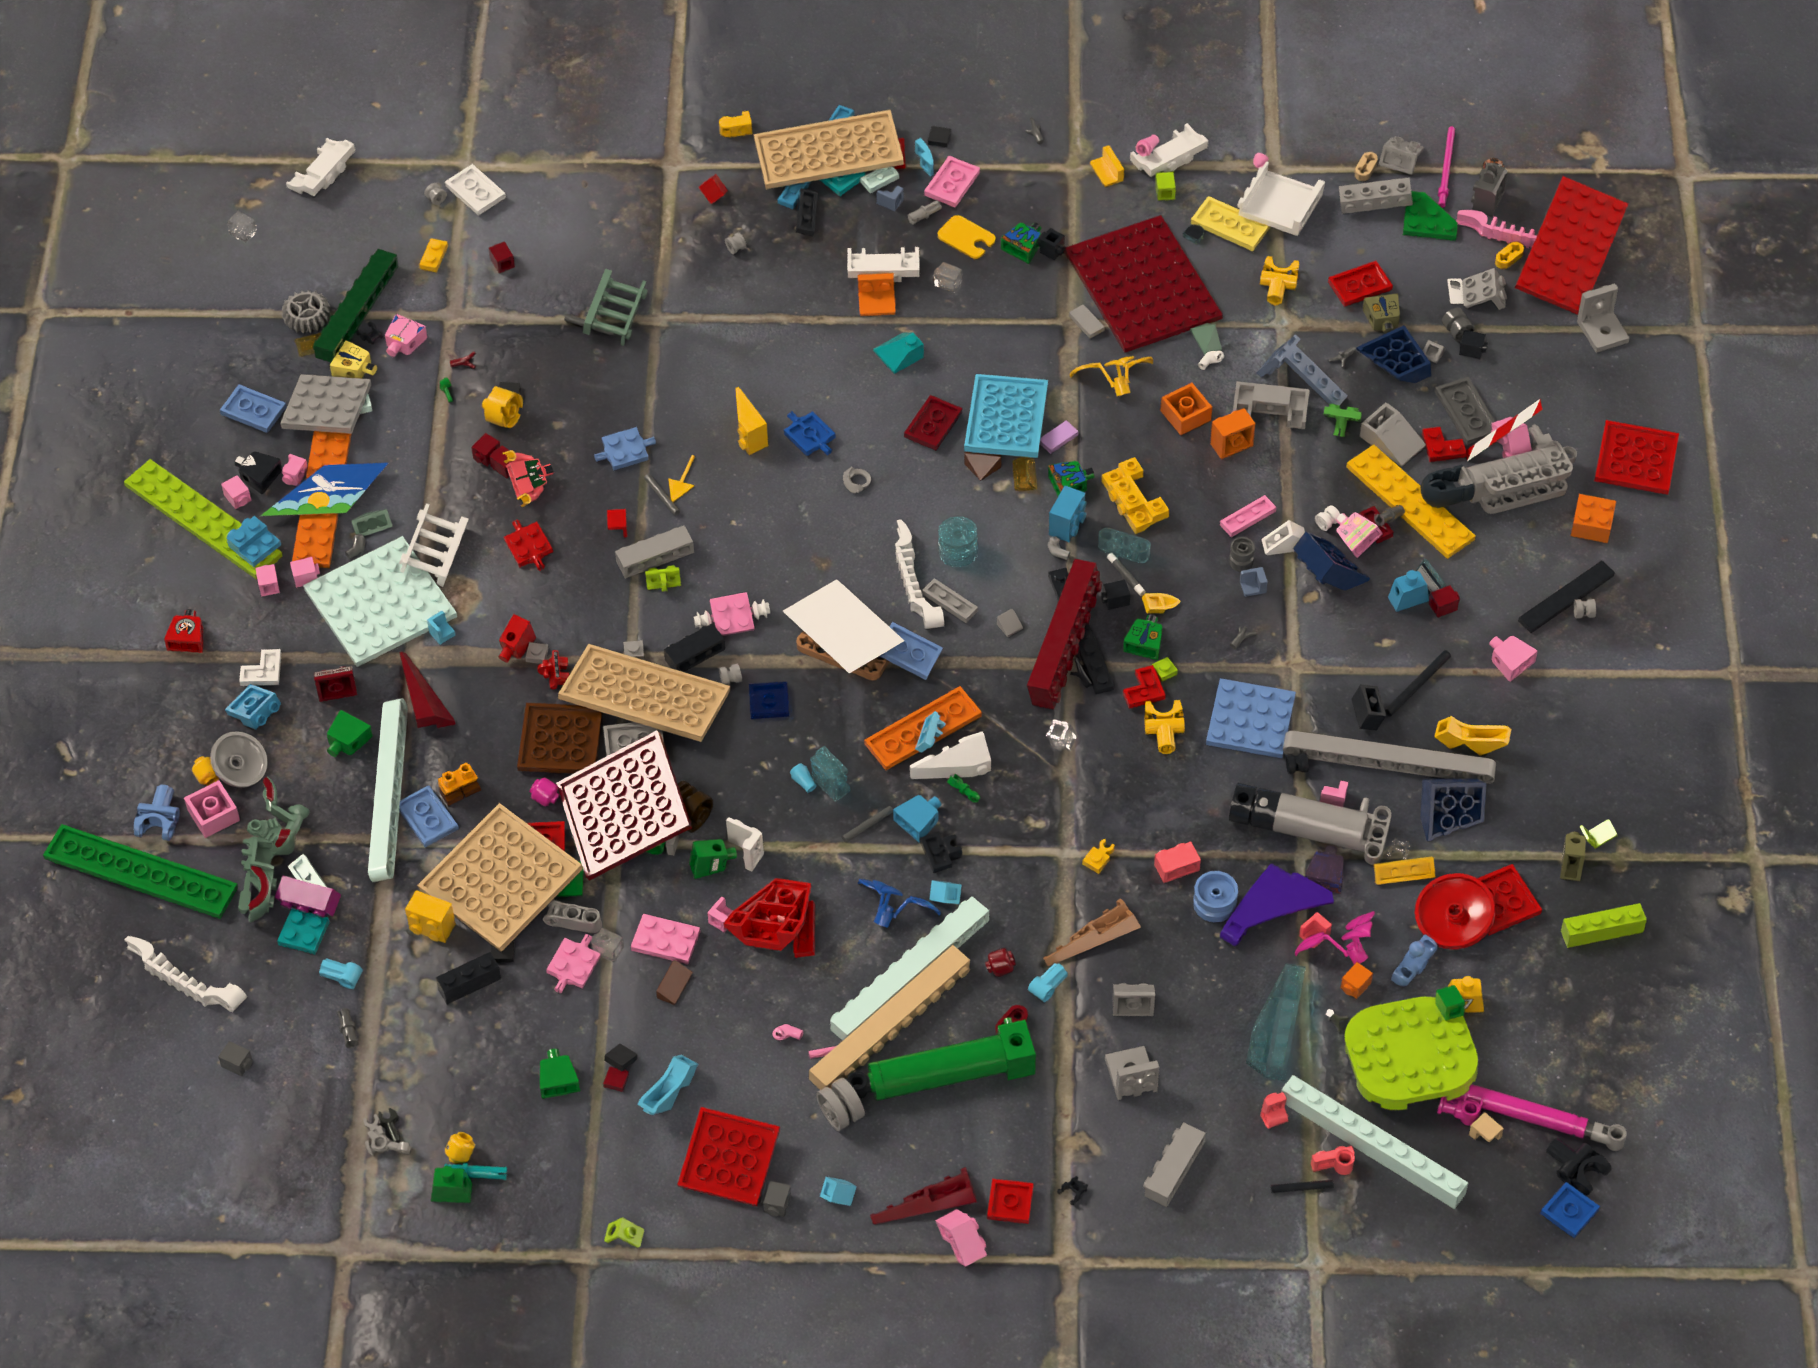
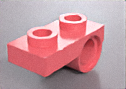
M1284 1092L1279 1094L1271 1093L1264 1099L1260 1116L1268 1129L1288 1122V1116L1284 1108L1287 1100Z
M1341 1146L1332 1151H1319L1312 1155L1311 1167L1313 1172L1334 1167L1335 1171L1340 1175L1350 1174L1353 1170L1355 1159L1353 1147ZM1345 1160V1161H1347L1348 1163H1347V1164H1344V1163H1342V1162H1340V1161Z

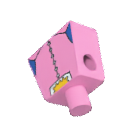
M396 314L385 334L388 346L386 352L388 355L395 357L398 352L410 355L427 339L426 326Z

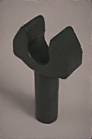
M389 1108L390 1118L384 1119L382 1113L379 1112L380 1125L387 1127L392 1142H401L394 1125L399 1120L396 1111Z

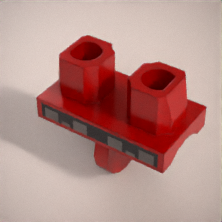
M553 650L552 657L548 660H543L542 664L538 666V673L543 675L544 678H549L550 689L556 690L558 685H564L569 677L568 672H560V669H567L568 657L559 656L558 651Z

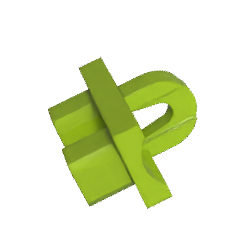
M671 565L667 566L666 569L658 570L655 567L645 571L647 590L662 588V592L668 591V587L681 586L679 567Z

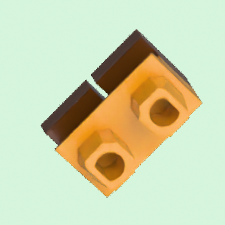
M468 763L460 765L459 769L453 772L447 771L443 773L442 777L438 779L439 792L448 806L464 799L463 795L466 798L481 791V788L477 782V775Z

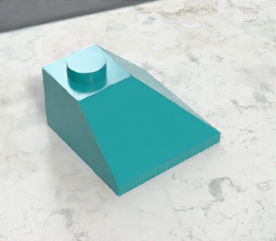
M913 332L901 333L873 349L876 355L894 374L924 358V344Z

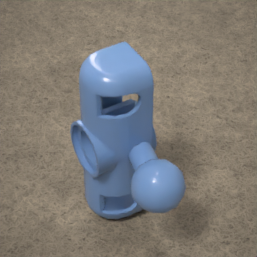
M1425 934L1419 941L1411 943L1409 951L1393 972L1391 981L1402 987L1407 986L1417 974L1419 975L1424 970L1428 960L1436 952V942Z

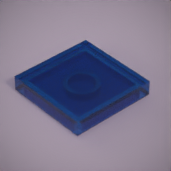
M787 681L749 684L751 719L789 717Z

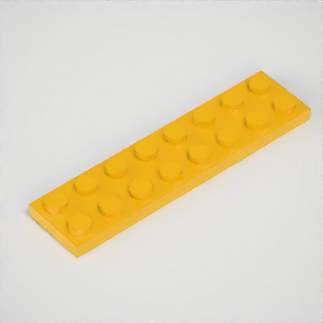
M1372 445L1347 462L1346 468L1389 507L1393 508L1396 505H1402L1405 513L1400 517L1447 559L1475 540L1476 535L1446 508L1428 505L1422 498L1421 486L1377 446Z

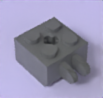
M1493 162L1488 163L1485 169L1482 168L1479 175L1480 180L1476 181L1473 187L1475 192L1471 199V203H1473L1472 210L1483 212L1491 217L1493 216L1505 192L1508 174L1505 168Z

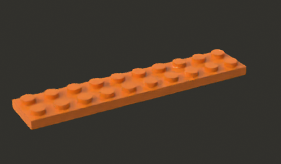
M314 431L306 479L324 465L347 464L352 434ZM339 513L303 514L299 516L292 562L312 557L314 564L318 563L319 568H330Z

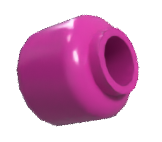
M547 778L536 779L529 791L532 793L531 798L542 806H548L550 803L555 804L560 796L557 793L558 785Z

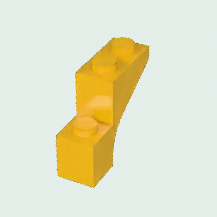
M1450 716L1438 721L1434 737L1449 749L1465 744L1481 756L1508 745L1512 729L1508 726L1468 725Z

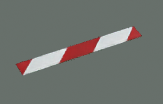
M1541 399L1466 450L1467 461L1543 410Z

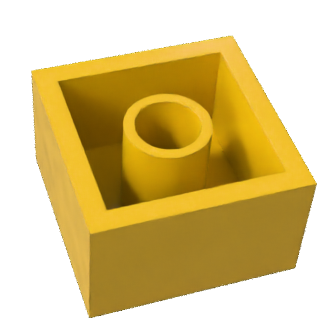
M415 891L405 908L409 930L417 935H425L433 941L445 943L456 925L452 903L420 891Z

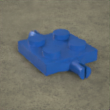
M793 411L788 413L787 417L793 423L784 429V435L806 456L819 449L826 455L831 454L832 449L827 443L836 438L835 432L813 411L803 417H798Z

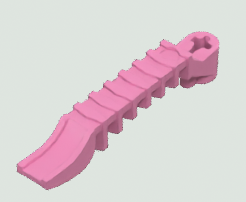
M1458 211L1456 220L1458 225L1471 227L1480 236H1485L1487 239L1493 238L1499 242L1502 240L1508 244L1510 242H1519L1526 246V248L1533 246L1537 237L1534 229H1531L1529 234L1525 233L1524 227H1521L1519 231H1515V225H1511L1510 229H1506V222L1502 221L1500 227H1497V217H1493L1491 224L1488 225L1486 214L1480 211Z

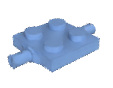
M637 427L602 437L604 452L594 454L596 462L607 459L611 463L613 470L647 461L646 447L656 444L654 437L643 440Z

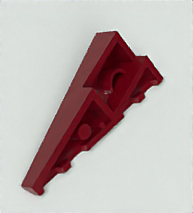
M399 652L417 727L421 728L437 724V728L454 725V718L409 656L404 652Z

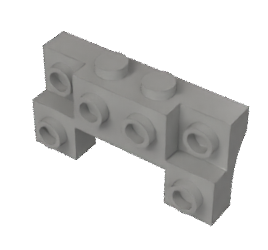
M1237 381L1233 411L1245 408L1250 416L1251 412L1288 416V428L1305 429L1310 389Z

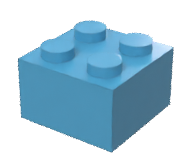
M1068 486L1063 487L1049 512L1050 536L1070 542L1071 538L1077 535L1080 522L1083 523L1086 518V512L1084 511L1087 501H1085L1084 492Z

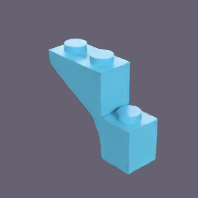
M683 1055L674 1056L664 1075L640 1098L638 1105L643 1107L644 1112L651 1115L671 1110L680 1088L689 1086L698 1063Z

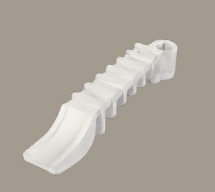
M897 520L899 540L895 544L896 563H898V569L901 571V579H903V586L905 587L906 595H908V603L911 604V612L914 611L923 617L925 629L944 627V616L941 606L932 607L925 600V597H922V591L914 571L915 553L911 543L912 535L906 524L902 520Z
M127 936L124 939L128 944L127 949L142 957L145 969L150 971L151 975H156L161 981H166L169 986L173 985L178 991H183L186 996L190 995L196 1002L200 1001L204 1007L220 1004L228 1011L233 1012L247 998V995L240 987L231 983L225 988L210 986L207 989L202 982L198 984L193 977L189 979L184 972L180 974V971L173 967L163 953L156 957L154 948L149 942Z

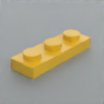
M1424 857L1374 864L1375 883L1378 885L1435 878L1434 858Z

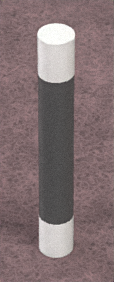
M1113 553L1108 554L1107 559L1140 596H1143L1146 592Z

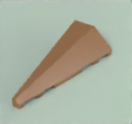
M1119 899L1116 901L1117 906L1110 911L1109 909L1103 911L1102 916L1090 921L1070 937L1071 942L1064 947L1059 945L1056 948V952L1045 956L1043 959L1048 966H1051L1054 963L1139 929L1141 926L1125 902Z

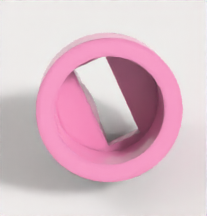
M1262 153L1255 154L1253 159L1254 165L1257 168L1263 167L1266 161L1268 162V157Z

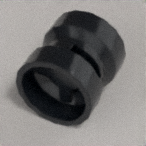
M1300 753L1297 756L1293 754L1286 755L1288 774H1294L1296 771L1308 772L1306 753Z

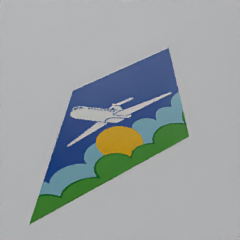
M388 463L324 465L261 516L347 513Z

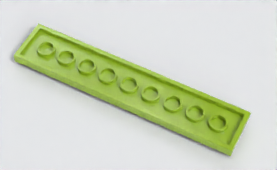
M151 459L124 481V485L256 580L257 567L273 565L283 556L282 552L276 549L256 566H251L228 547L226 539L228 533L232 529L237 530L241 527L242 523Z

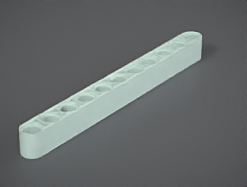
M403 698L384 702L382 707L368 874L372 882L392 879L394 876L408 714L407 703Z

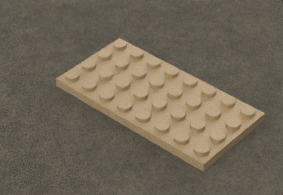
M891 110L754 134L766 189L904 165Z
M588 644L559 691L558 699L702 742L727 698L730 686Z

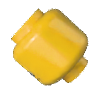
M201 756L194 761L195 764L192 767V772L200 784L208 786L219 780V777L212 768L210 757Z
M464 1132L451 1135L445 1148V1154L449 1157V1161L454 1164L468 1162L475 1148L473 1138Z

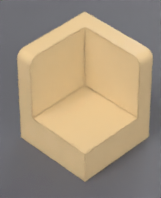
M1484 1113L1471 1124L1469 1135L1474 1140L1480 1135L1488 1142L1494 1138L1499 1140L1502 1137L1503 1127L1488 1114Z

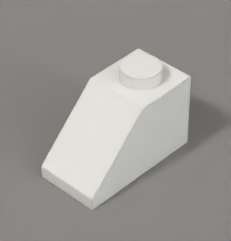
M1290 520L1285 522L1261 539L1265 554L1274 555L1294 552V546L1305 533L1304 527Z

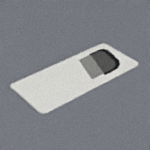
M1448 279L1450 303L1463 304L1462 279Z

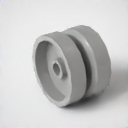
M840 1078L832 1083V1089L825 1087L816 1093L818 1104L824 1116L837 1131H841L849 1126V1120L856 1122L865 1116L863 1105L857 1093L844 1078Z

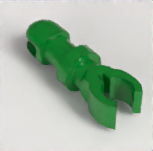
M954 774L952 777L950 775L947 781L949 785L959 789V792L962 795L968 796L971 802H979L980 795L976 791H972L967 783L964 784L960 776Z

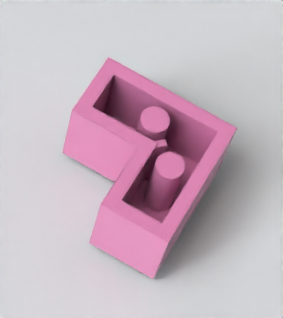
M1512 417L1491 423V433L1512 419ZM1524 423L1496 441L1503 445V458L1532 451L1528 427Z
M956 1209L935 1220L942 1238L951 1244L956 1259L960 1264L966 1267L987 1256L984 1249L986 1248V1243L977 1232L979 1226L974 1218Z

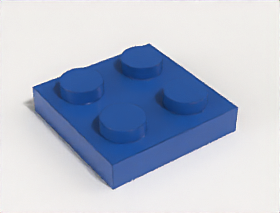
M1566 1182L1543 1207L1540 1214L1575 1238L1599 1211L1600 1206Z

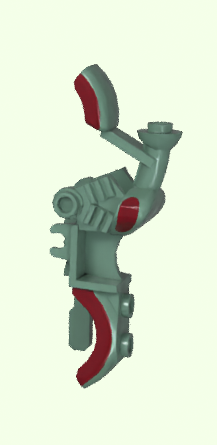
M269 777L263 779L265 787L263 798L266 802V810L287 825L285 828H282L276 818L269 819L268 821L254 819L247 825V831L255 837L243 840V844H247L248 849H242V854L244 856L247 855L248 859L247 861H241L247 873L244 889L240 892L238 910L242 914L250 912L248 916L250 923L264 916L266 912H269L270 907L273 908L275 896H271L272 890H276L277 878H274V866L271 865V860L275 855H289L294 851L296 835L303 819L310 813L308 808L300 804L290 806L288 812L277 806V789ZM250 883L259 891L258 896L251 902Z

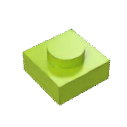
M1168 657L1152 664L1161 682L1178 674L1177 668Z

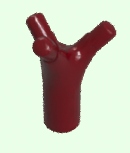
M473 351L465 357L450 360L451 367L466 365L474 369L475 365L470 363L469 360L476 352Z

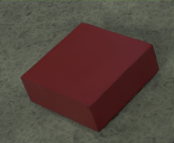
M609 1066L603 1087L623 1092L629 1077V1071H620Z

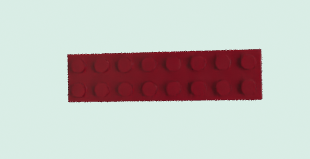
M1074 559L1027 683L1030 699L1034 706L1054 710L1056 703L1060 702L1061 689L1066 686L1067 673L1072 670L1073 657L1078 654L1079 641L1084 637L1085 625L1089 623L1091 609L1096 605V595L1102 589L1100 571H1098L1097 564L1094 562Z

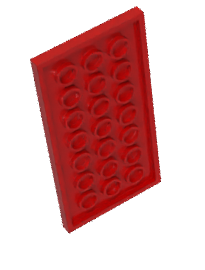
M1563 176L1515 288L1578 315L1582 293L1592 291L1628 203Z

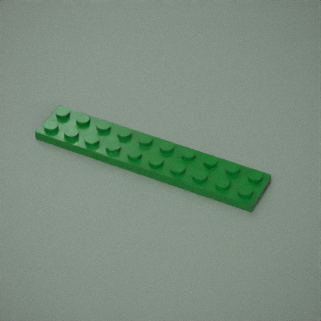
M61 824L43 854L45 860L219 919L223 916L238 889V884L63 824Z

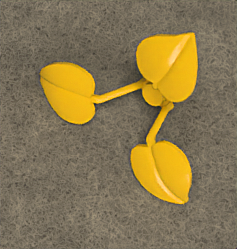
M1134 356L1105 363V367L1116 365L1118 377L1114 378V382L1100 362L1075 368L1071 371L1070 378L1082 369L1100 368L1109 381L1111 388L1114 387L1116 396L1131 393L1128 384L1130 383L1129 368L1138 363L1153 364V358L1143 357L1133 360L1135 359ZM1119 365H1122L1123 368L1125 367V377L1121 375Z

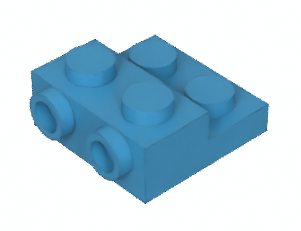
M255 516L251 519L246 518L242 522L241 527L237 530L232 529L226 538L228 547L253 567L281 546V541L270 533L267 526Z
M250 684L225 711L229 716L240 719L243 725L256 730L259 726L266 723L267 718L272 713L279 710L281 702L274 692Z

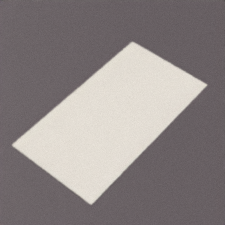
M838 580L831 582L783 610L789 618L848 673L853 672L904 642L897 633Z

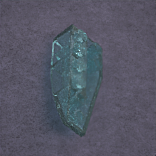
M1285 964L1252 1028L1246 1064L1265 1078L1285 1081L1306 970L1304 966Z

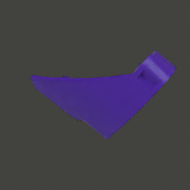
M1270 864L1236 907L1223 927L1219 938L1236 947L1242 940L1243 935H1246L1248 928L1294 912L1333 904V894L1328 889L1299 873L1290 874L1276 865Z

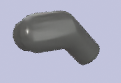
M356 534L353 536V547L345 551L349 559L364 551L365 538L363 535Z

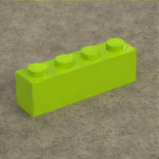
M1638 903L1565 918L1561 933L1566 947L1570 948L1644 932L1647 919L1641 904Z

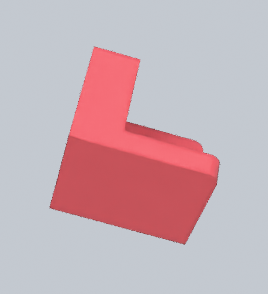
M1317 912L1301 925L1299 937L1305 940L1309 936L1320 932L1330 936L1332 924Z

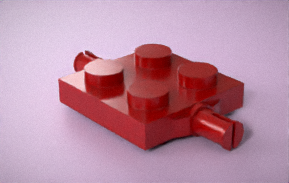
M519 520L513 521L512 525L516 531L503 538L519 568L535 563L539 571H541V568L543 570L545 565L541 559L552 553L553 549L538 522L536 521L526 527H522Z

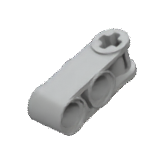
M552 900L548 904L547 915L543 917L544 923L552 927H562L590 934L598 933L602 929L601 917L597 909L562 903L556 900Z

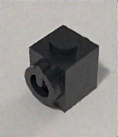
M1049 228L1047 232H1043L1037 242V245L1040 246V253L1055 261L1065 251V235L1052 228Z

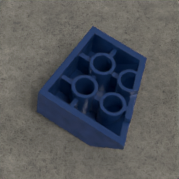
M1405 325L1356 347V350L1400 381L1417 383L1431 376L1430 361Z
M1306 531L1293 548L1298 554L1297 558L1306 563V568L1316 575L1315 579L1321 584L1327 583L1346 591L1370 580V577L1366 574L1358 572L1359 567L1345 558L1346 555L1332 542Z
M1423 779L1420 818L1426 840L1429 842L1436 837L1445 836L1458 829H1465L1484 822L1486 782L1479 779Z

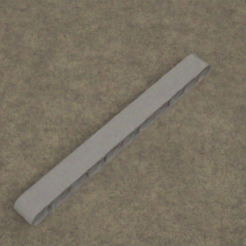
M1299 731L1286 732L1283 745V753L1285 755L1293 754L1297 756L1300 753H1306L1307 758L1312 760L1445 779H1479L1486 782V784L1493 783L1495 779L1496 762L1489 758Z

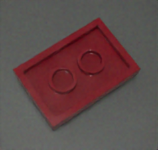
M930 395L905 430L904 437L937 451L961 416L962 408Z

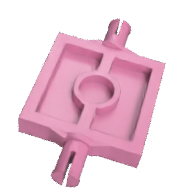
M585 934L581 943L573 942L567 938H564L547 968V974L559 980L555 987L556 992L562 993L566 984L575 985L582 989L585 986L601 953L588 947L593 939L590 935L588 937V934Z

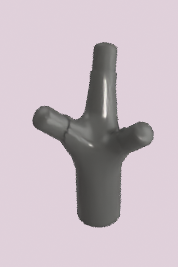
M1030 117L1032 130H1026V133L1032 134L1037 143L1042 144L1044 140L1039 131L1041 126H1036L1033 117Z
M1352 346L1344 352H1339V355L1329 358L1328 361L1341 360V368H1344L1346 360L1356 353V349Z
M1244 626L1243 630L1239 627L1238 635L1230 644L1231 648L1236 649L1243 640L1250 636H1256L1257 633H1246V626Z
M1328 1009L1326 1012L1328 1021H1332L1337 1032H1340L1339 1022L1347 1020L1348 1016L1337 1015L1332 1009Z

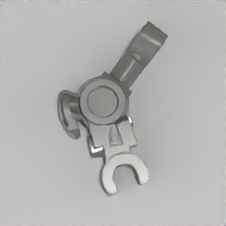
M374 1114L375 1122L373 1124H369L366 1118L363 1119L364 1125L371 1130L367 1133L372 1143L370 1144L369 1140H367L365 1145L372 1156L376 1152L382 1153L389 1151V1149L410 1155L412 1146H409L410 1144L406 1142H392L387 1138L380 1125V1119L376 1114Z

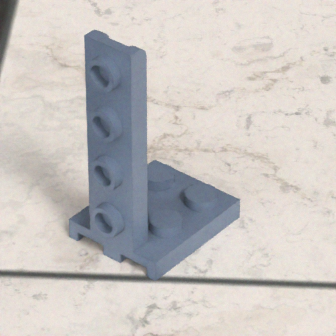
M1296 334L1276 349L1256 372L1262 378L1265 374L1270 375L1276 368L1278 369L1286 362L1328 404L1340 405L1347 397L1296 346L1300 341Z

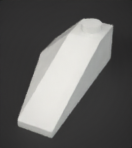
M982 731L960 739L959 744L952 748H949V746L942 748L943 751L936 756L929 755L910 765L911 779L949 778L950 775L953 777L954 774L960 777H974L991 771V758Z

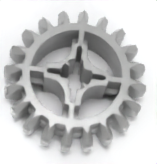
M301 290V293L295 292L294 296H289L288 300H284L282 318L290 330L294 329L296 333L299 331L303 334L306 331L311 333L312 330L318 331L319 327L324 328V323H328V318H330L331 309L328 300L322 293L318 294L317 291L311 293L310 290L303 292Z

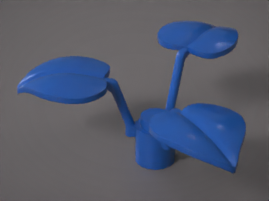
M858 880V884L875 889L879 895L881 894L874 922L888 928L892 918L896 919L897 915L908 903H916L931 908L939 916L941 915V912L932 903L913 896L907 898L893 912L894 908L888 905L890 895L903 896L901 891L878 880Z

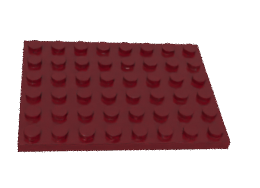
M1161 215L1065 248L1066 256L1124 353L1190 331V328L1205 323H1213L1223 318V314Z

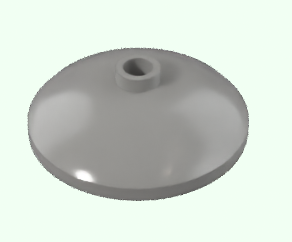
M229 732L222 735L212 747L210 754L212 768L215 774L226 784L238 788L250 787L264 776L267 769V755L261 743L253 736L243 732Z

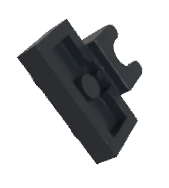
M939 832L920 838V844L933 873L952 868L951 861L962 857V847H955L957 845V836L955 834L941 839Z

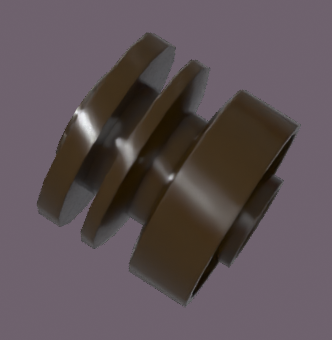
M681 781L678 783V787L692 826L687 831L693 833L708 819L714 805L713 799L702 791L697 792L696 787L691 786L687 781Z

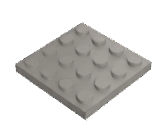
M301 374L281 420V428L352 434L370 390L371 380Z

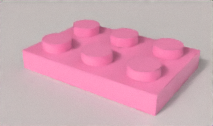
M948 156L925 189L924 196L956 208L979 175L980 168Z
M643 914L631 944V951L671 961L675 960L688 965L700 934V927Z

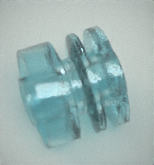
M952 517L943 521L939 526V555L945 564L953 567H962L971 564L977 558L978 532L973 521L965 517Z

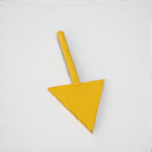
M694 455L691 456L680 481L669 479L672 502H675L694 487V485L684 483V479L695 458Z

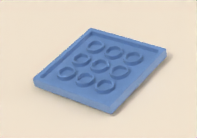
M1220 678L1206 745L1282 758L1285 734L1288 732L1296 692Z

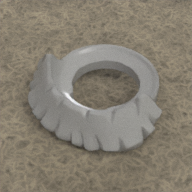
M851 466L843 474V483L851 493L856 494L870 485L871 476L867 471L854 469ZM855 475H862L866 478L867 482L863 485L854 484L851 478Z

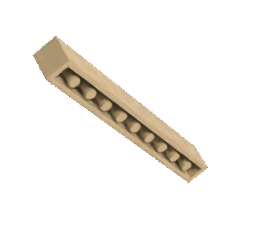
M954 945L948 948L809 1070V1080L822 1090L825 1087L832 1089V1083L840 1078H848L851 1073L855 1072L856 1068L860 1065H865L873 1053L880 1052L888 1040L892 1041L898 1035V1031L903 1027L907 1028L912 1023L914 1017L922 1015L931 1002L935 1003L938 1001L945 990L948 991L955 985V981L960 977L964 978L970 970V959Z

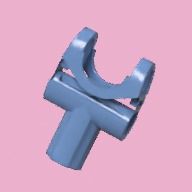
M168 785L157 786L152 804L139 803L134 820L135 837H142L148 828L159 826L163 829L162 839L166 841L171 840L180 816L179 807H170L174 794L173 788ZM149 819L150 824L145 825L144 820Z

